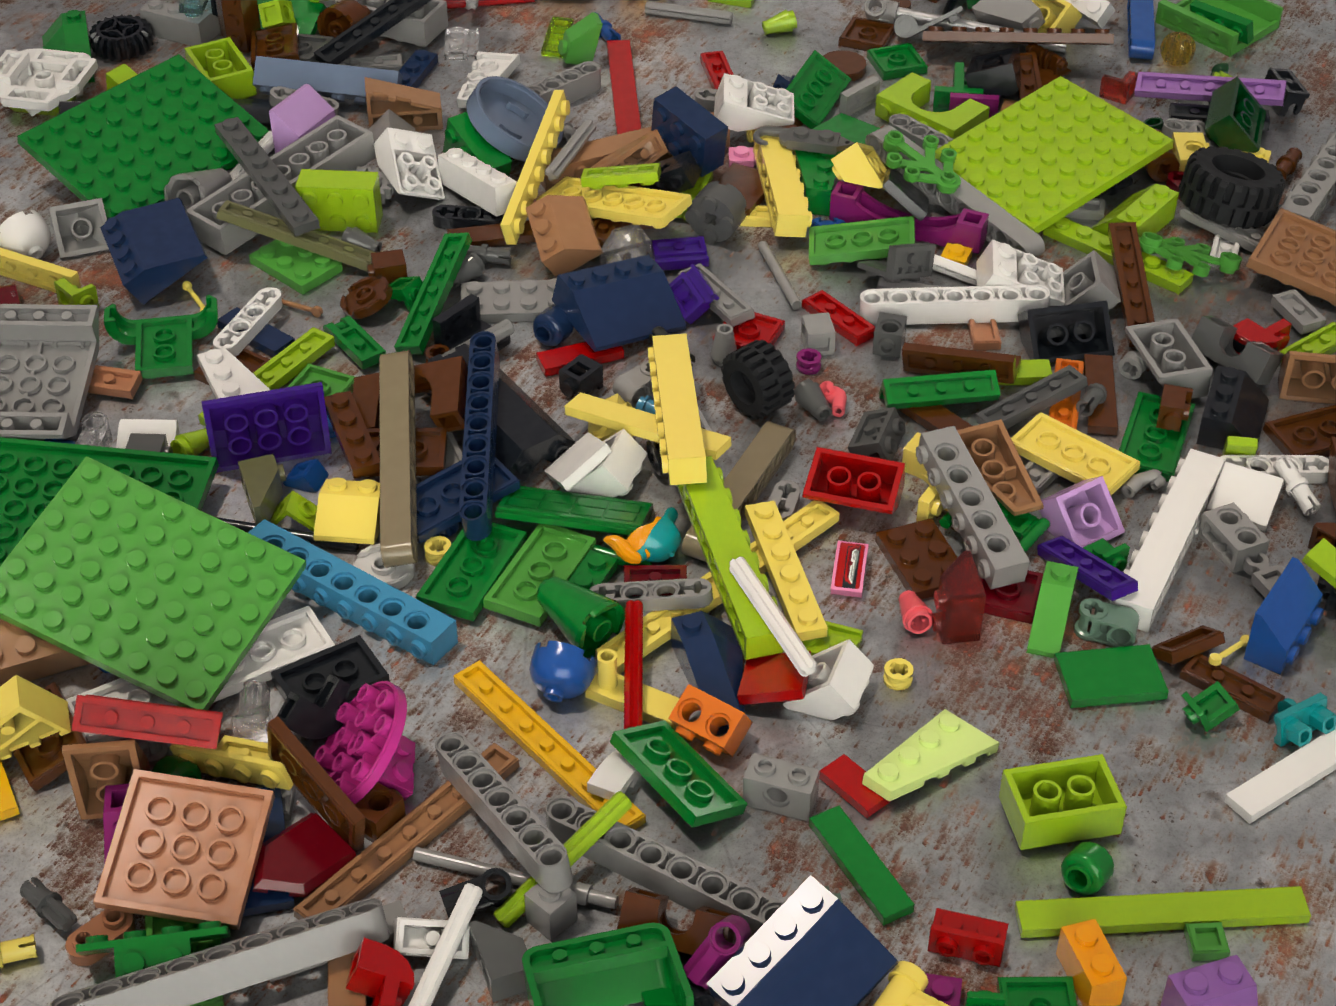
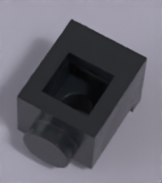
M580 354L559 370V388L565 396L571 397L573 395L577 396L580 392L589 394L595 388L600 390L603 388V365Z

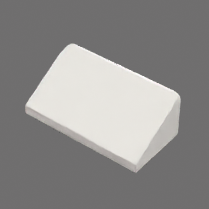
M120 419L116 448L125 449L131 433L166 434L167 443L170 446L175 436L180 434L177 420Z
M395 918L393 926L394 949L403 956L431 957L448 920ZM469 925L453 959H468Z

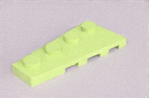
M944 709L864 773L862 784L890 802L923 787L925 781L930 778L937 777L940 779L949 775L950 769L962 764L966 767L975 763L976 757L986 754L990 756L996 753L999 742Z

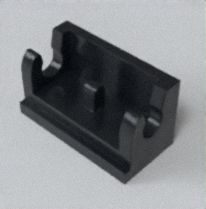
M1269 68L1265 79L1287 81L1283 106H1272L1279 116H1285L1289 107L1292 104H1296L1293 108V113L1297 115L1301 111L1305 100L1309 98V92L1290 69Z

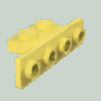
M224 735L218 743L217 749L171 744L169 747L173 755L197 764L201 773H206L213 777H225L235 779L241 783L249 782L264 785L270 789L290 790L294 785L284 764L273 761L268 756V743Z

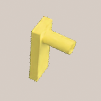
M602 649L597 654V673L589 688L585 691V697L624 713V676L617 673V654L612 649ZM643 684L642 720L648 723L665 720L675 729L676 726L668 718L680 698Z

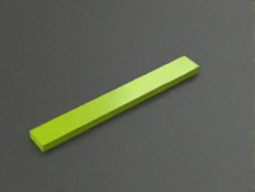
M1301 886L1016 901L1014 907L1021 938L1059 936L1061 927L1091 919H1096L1103 934L1184 930L1185 924L1222 922L1223 928L1309 923L1311 917Z

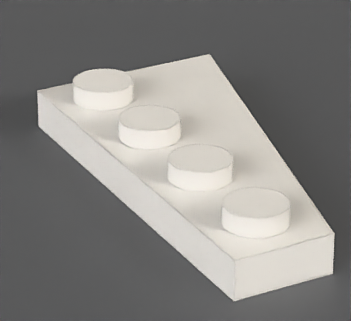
M477 52V61H473L472 72L468 73L466 77L467 83L463 84L456 99L458 108H466L469 96L483 78L490 76L508 78L521 63L520 55Z

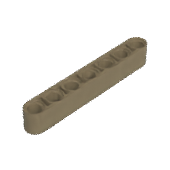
M767 421L725 478L723 485L731 491L733 509L737 508L739 510L741 523L746 517L745 505L755 504L791 452L796 440L795 429ZM691 526L684 537L682 553L706 562L693 526Z

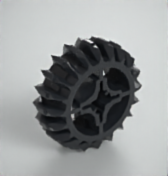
M123 14L120 16L113 15L111 18L105 17L103 21H97V24H94L89 31V41L93 52L96 53V56L102 57L103 60L110 59V61L119 60L121 62L125 59L130 61L131 58H139V55H145L146 51L151 50L154 40L150 23H147L146 19H141L140 16L133 17L131 14L128 16H123Z

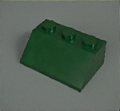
M1238 77L1212 92L1204 130L1209 140H1214L1219 147H1228V149L1233 150L1235 148L1241 151L1256 153L1260 149L1266 111Z

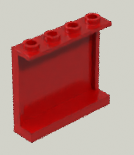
M88 694L86 696L77 695L71 731L217 749L223 712Z

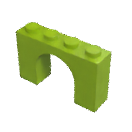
M913 72L876 95L875 116L889 122V118L892 115L905 114L952 139L989 119L990 107L971 98L956 108L945 112H931L921 109L920 107L930 101L931 80Z

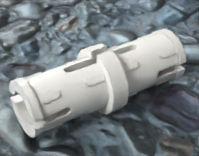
M1285 457L1286 462H1284L1283 458L1277 461L1273 468L1280 478L1284 479L1285 491L1289 496H1293L1303 515L1309 516V510L1311 514L1320 510L1322 505L1310 490L1309 481L1306 477L1301 476L1292 459Z

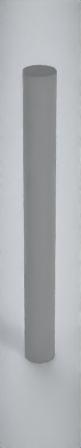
M760 241L758 248L793 310L800 309L802 303L766 241Z

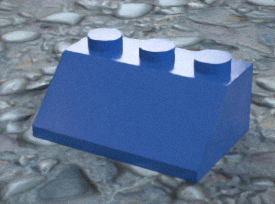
M1292 557L1256 611L1244 655L1245 660L1277 674L1282 673L1287 663L1290 665L1294 664L1300 650L1299 644L1305 646L1312 631L1311 625L1317 627L1324 612V609L1320 608L1323 594L1299 559Z

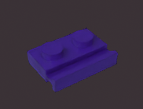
M704 236L651 240L654 261L662 270L687 269L692 263L694 265L701 263L704 267H709V256H707Z
M693 263L690 265L691 269L687 273L683 271L669 284L684 320L690 325L711 307L709 304L714 299L716 301L720 299L699 268Z

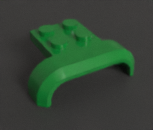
M211 295L206 296L205 308L201 312L191 315L130 320L119 314L115 304H111L104 309V326L107 333L114 340L122 344L135 345V370L141 371L143 379L194 374V340L209 335L215 329L218 322L217 298Z

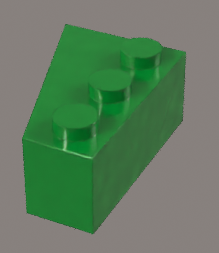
M467 112L447 119L443 146L444 153L451 148H460L510 177L512 160L508 155L493 147L478 133L471 123Z
M793 150V155H796V168L800 169V182L804 183V197L808 198V211H811L814 215L830 216L831 193L839 182V179L832 170L834 164L831 159L843 151L837 152L836 155Z

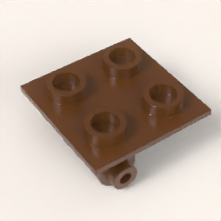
M1036 43L1027 45L1026 52H1036L1042 87L1060 76L1063 77L1071 73V70L1067 68L1068 62L1066 58L1052 51L1049 52L1048 49H1043V47Z

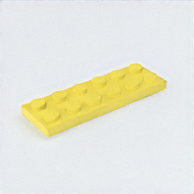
M567 176L536 199L538 201L546 195L583 196L592 219L603 218L609 219L612 222L622 221L632 223L633 225L653 226L655 229L665 228L672 220L692 205L690 194L629 185L623 188L609 185L593 190L589 187H582L581 178Z

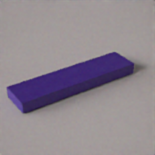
M1059 536L1037 545L1038 555L1045 560L1079 567L1077 580L1111 601L1138 591L1137 580L1064 536Z

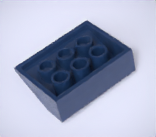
M180 198L120 212L115 217L109 218L100 227L123 286L143 305L208 258Z
M649 254L563 273L557 276L552 302L564 310L568 321L594 352L649 339L650 334L656 336L651 331L657 326L663 327L667 333L686 329V322L665 273Z
M810 875L706 984L714 1000L721 1006H858L898 964V960L836 896Z

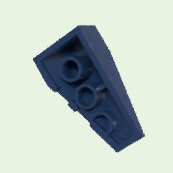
M703 611L671 618V646L688 683L745 713V706L739 704L737 697L743 675V653L732 626ZM729 725L720 727L717 731V736L726 734Z

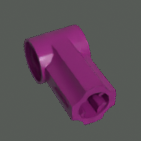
M731 915L711 927L706 939L683 967L687 977L694 984L706 990L709 989L706 983L750 939L751 930L747 921L740 916ZM724 927H729L735 932V944L728 942L724 938Z

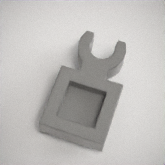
M1262 552L1258 553L1256 563L1249 557H1245L1243 563L1244 571L1252 575L1251 583L1266 598L1284 569L1279 564L1271 567L1268 556Z

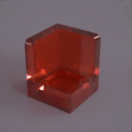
M1128 71L1122 79L1105 74L1101 79L1099 97L1126 105L1135 94L1138 73Z

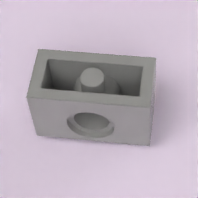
M753 753L743 777L742 798L748 803L747 806L809 822L818 798L820 769Z

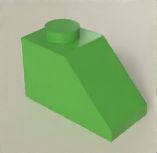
M592 12L565 30L563 40H560L558 45L559 54H561L565 63L578 65L586 61H593L603 25L597 13Z

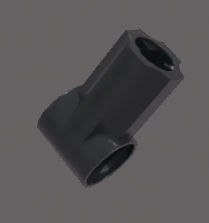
M492 868L481 876L439 891L449 918L464 885L467 883L474 884L483 890L474 913L492 906H501L512 895L513 888L511 877L506 871L500 868ZM498 879L506 884V889L502 894L494 896L486 891L488 883L492 880Z

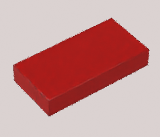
M845 754L820 770L819 779L866 818L890 803L862 784L866 771Z

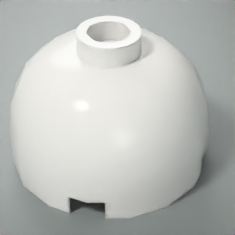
M30 210L33 214L25 215L21 211L6 219L0 225V247L40 259L48 249L51 241L49 227L40 213Z

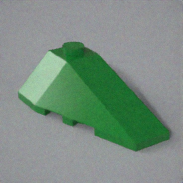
M70 10L67 13H61L42 36L43 49L86 53L92 58V49L89 41L90 33L85 10ZM94 74L87 83L95 82Z

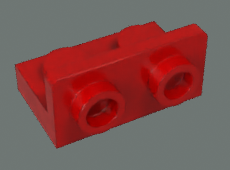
M936 908L934 921L930 929L927 951L938 953L945 957H956L974 961L981 965L1000 967L1009 923Z

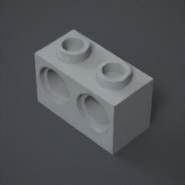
M1234 502L1205 511L1202 514L1198 532L1199 537L1232 573L1244 570L1243 563L1245 557H1249L1256 563L1258 553L1267 554L1270 540Z

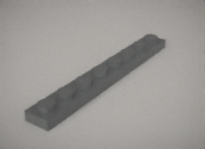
M238 117L228 118L223 122L214 124L216 134L295 237L320 228L318 218Z

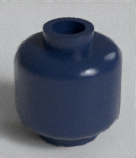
M560 306L546 308L533 321V331L536 339L552 347L559 345L567 339L574 328Z

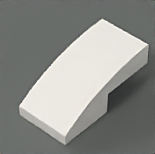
M616 749L604 759L587 782V792L609 800L618 791L625 793L628 787L634 788L641 774Z

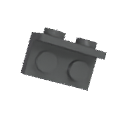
M895 407L864 412L847 448L853 454L869 456L878 453L881 459L892 461L905 434V422L899 417Z

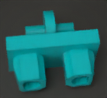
M1320 692L1299 703L1290 698L1281 700L1277 707L1278 713L1274 715L1277 727L1274 743L1282 747L1293 742L1297 746L1302 747L1312 739V731L1318 729L1324 734L1334 731L1336 728V714L1327 709L1328 697Z

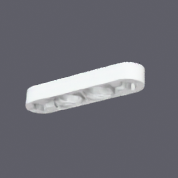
M273 287L258 291L214 338V349L225 347L233 356H238L282 308L281 291Z
M1319 455L1221 456V458L1225 459V462L1249 469L1259 467L1265 470L1259 472L1277 477L1280 476L1274 470V464L1282 458L1286 462L1285 457H1290L1301 476L1306 477L1309 484H1322L1328 481L1329 459Z

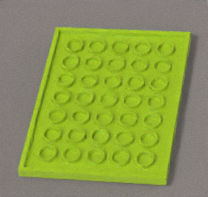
M1060 76L935 150V158L940 161L941 152L944 148L954 149L957 152V156L953 164V172L1038 234L1171 150L1174 140Z

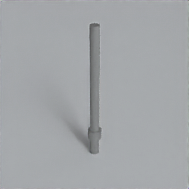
M416 847L413 852L414 861L476 876L483 875L489 869L500 868L509 874L512 884L521 886L531 876L529 873L426 848ZM577 882L576 885L571 884L569 887L576 893V900L579 905L588 906L591 903L611 909H616L618 906L619 895L595 890L593 885Z

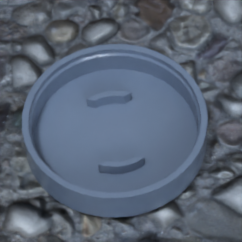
M500 76L483 78L477 84L466 103L467 114L478 133L493 147L514 159L526 162L548 103L533 90L512 79ZM563 131L559 134L557 146L562 140Z

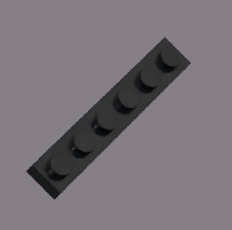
M389 0L314 52L315 59L320 63L340 64L431 0Z

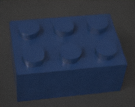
M677 86L654 98L651 131L658 130L665 146L673 156L690 151L702 170L701 178L724 165L728 132L727 125Z

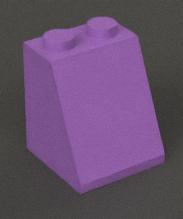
M1233 955L1168 975L1160 1006H1258L1257 984L1238 955Z

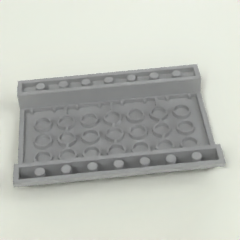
M0 304V437L65 439L77 435L99 352L98 305Z

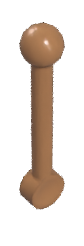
M282 299L283 305L310 312L314 317L318 318L323 314L320 306L309 307Z

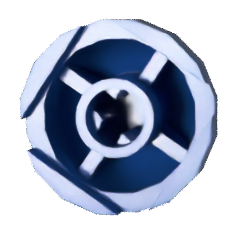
M548 641L546 647H541L540 642L536 644L531 657L530 676L534 685L544 693L546 699L553 702H562L564 699L581 696L589 688L597 669L596 659L592 656L589 661L583 657L585 650L568 643Z

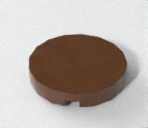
M838 50L823 55V57L850 77L851 81L862 78L866 73V60L856 52Z
M369 276L350 286L348 289L349 294L346 297L344 295L341 297L340 306L346 316L349 315L353 319H362L381 310L392 297L393 289L385 277L378 279L377 276Z

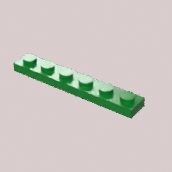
M469 232L444 234L394 346L396 352L410 350L411 354H423L433 332L432 319L441 313L472 242Z

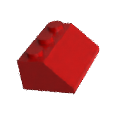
M817 447L802 498L892 515L898 509L905 484V463Z

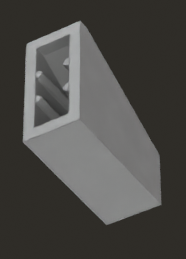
M980 0L972 6L977 21L1019 30H1023V28L1039 29L1045 23L1040 8L1031 0Z

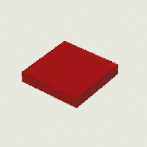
M754 312L755 318L733 327L737 349L754 340H765L768 344L774 345L785 329V321Z
M786 653L746 660L737 694L739 704L748 705L802 700L805 697L809 675L807 677L801 676Z

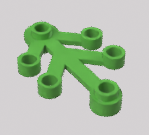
M891 130L885 135L883 148L889 152L886 158V166L891 169H905L904 180L911 183L924 182L936 184L937 190L944 194H952L960 187L961 179L953 172V164L957 156V152L954 149L944 148L942 150L940 161L943 163V170L935 165V150H937L939 139L936 136L926 135L922 144L923 149H925L924 157L904 142L905 139L901 132ZM902 152L911 160L902 159L899 153ZM920 171H926L930 174L920 173Z
M1144 232L1142 237H1139L1141 251L1148 254L1157 253L1167 259L1166 266L1172 270H1181L1184 261L1194 266L1192 273L1200 277H1208L1211 268L1210 265L1204 262L1219 265V270L1223 273L1234 274L1236 270H1239L1242 261L1239 255L1231 252H1222L1220 258L1210 256L1212 248L1209 245L1197 243L1196 245L1184 246L1186 241L1179 237L1173 236L1163 239L1162 236L1152 232Z

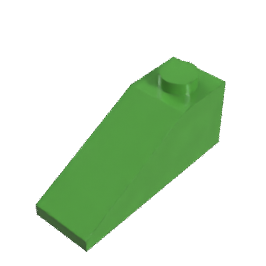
M1047 561L1026 653L1054 658L1055 653L1061 651L1079 567Z

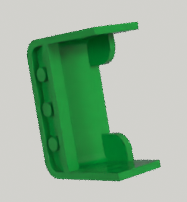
M645 923L538 945L528 949L522 957L529 1006H625L643 1002L644 1006H694V995L671 932L665 925L660 923Z

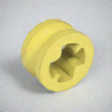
M434 536L426 540L424 543L426 562L437 566L452 545L451 541L443 536Z
M894 658L886 662L883 675L885 685L897 691L908 689L913 681V665L902 658Z

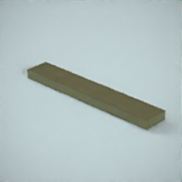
M229 200L223 203L216 217L219 220L367 271V264H372L371 253H375L314 230L295 237L282 219Z

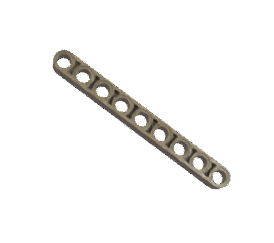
M410 350L381 354L379 358L380 551L385 568L414 564L418 560L415 376Z

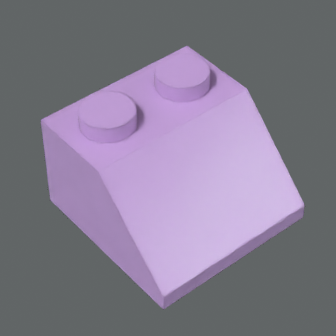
M1103 476L1080 481L1041 500L1044 507L1039 510L1042 518H1046L1050 522V527L1047 531L1055 538L1064 536L1083 548L1102 538L1108 541L1125 533Z

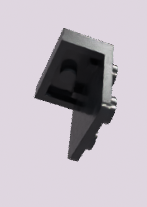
M473 294L468 295L432 319L434 344L445 345L450 350L469 340L474 334L492 327L481 320L479 297ZM510 336L497 343L498 352L511 343Z

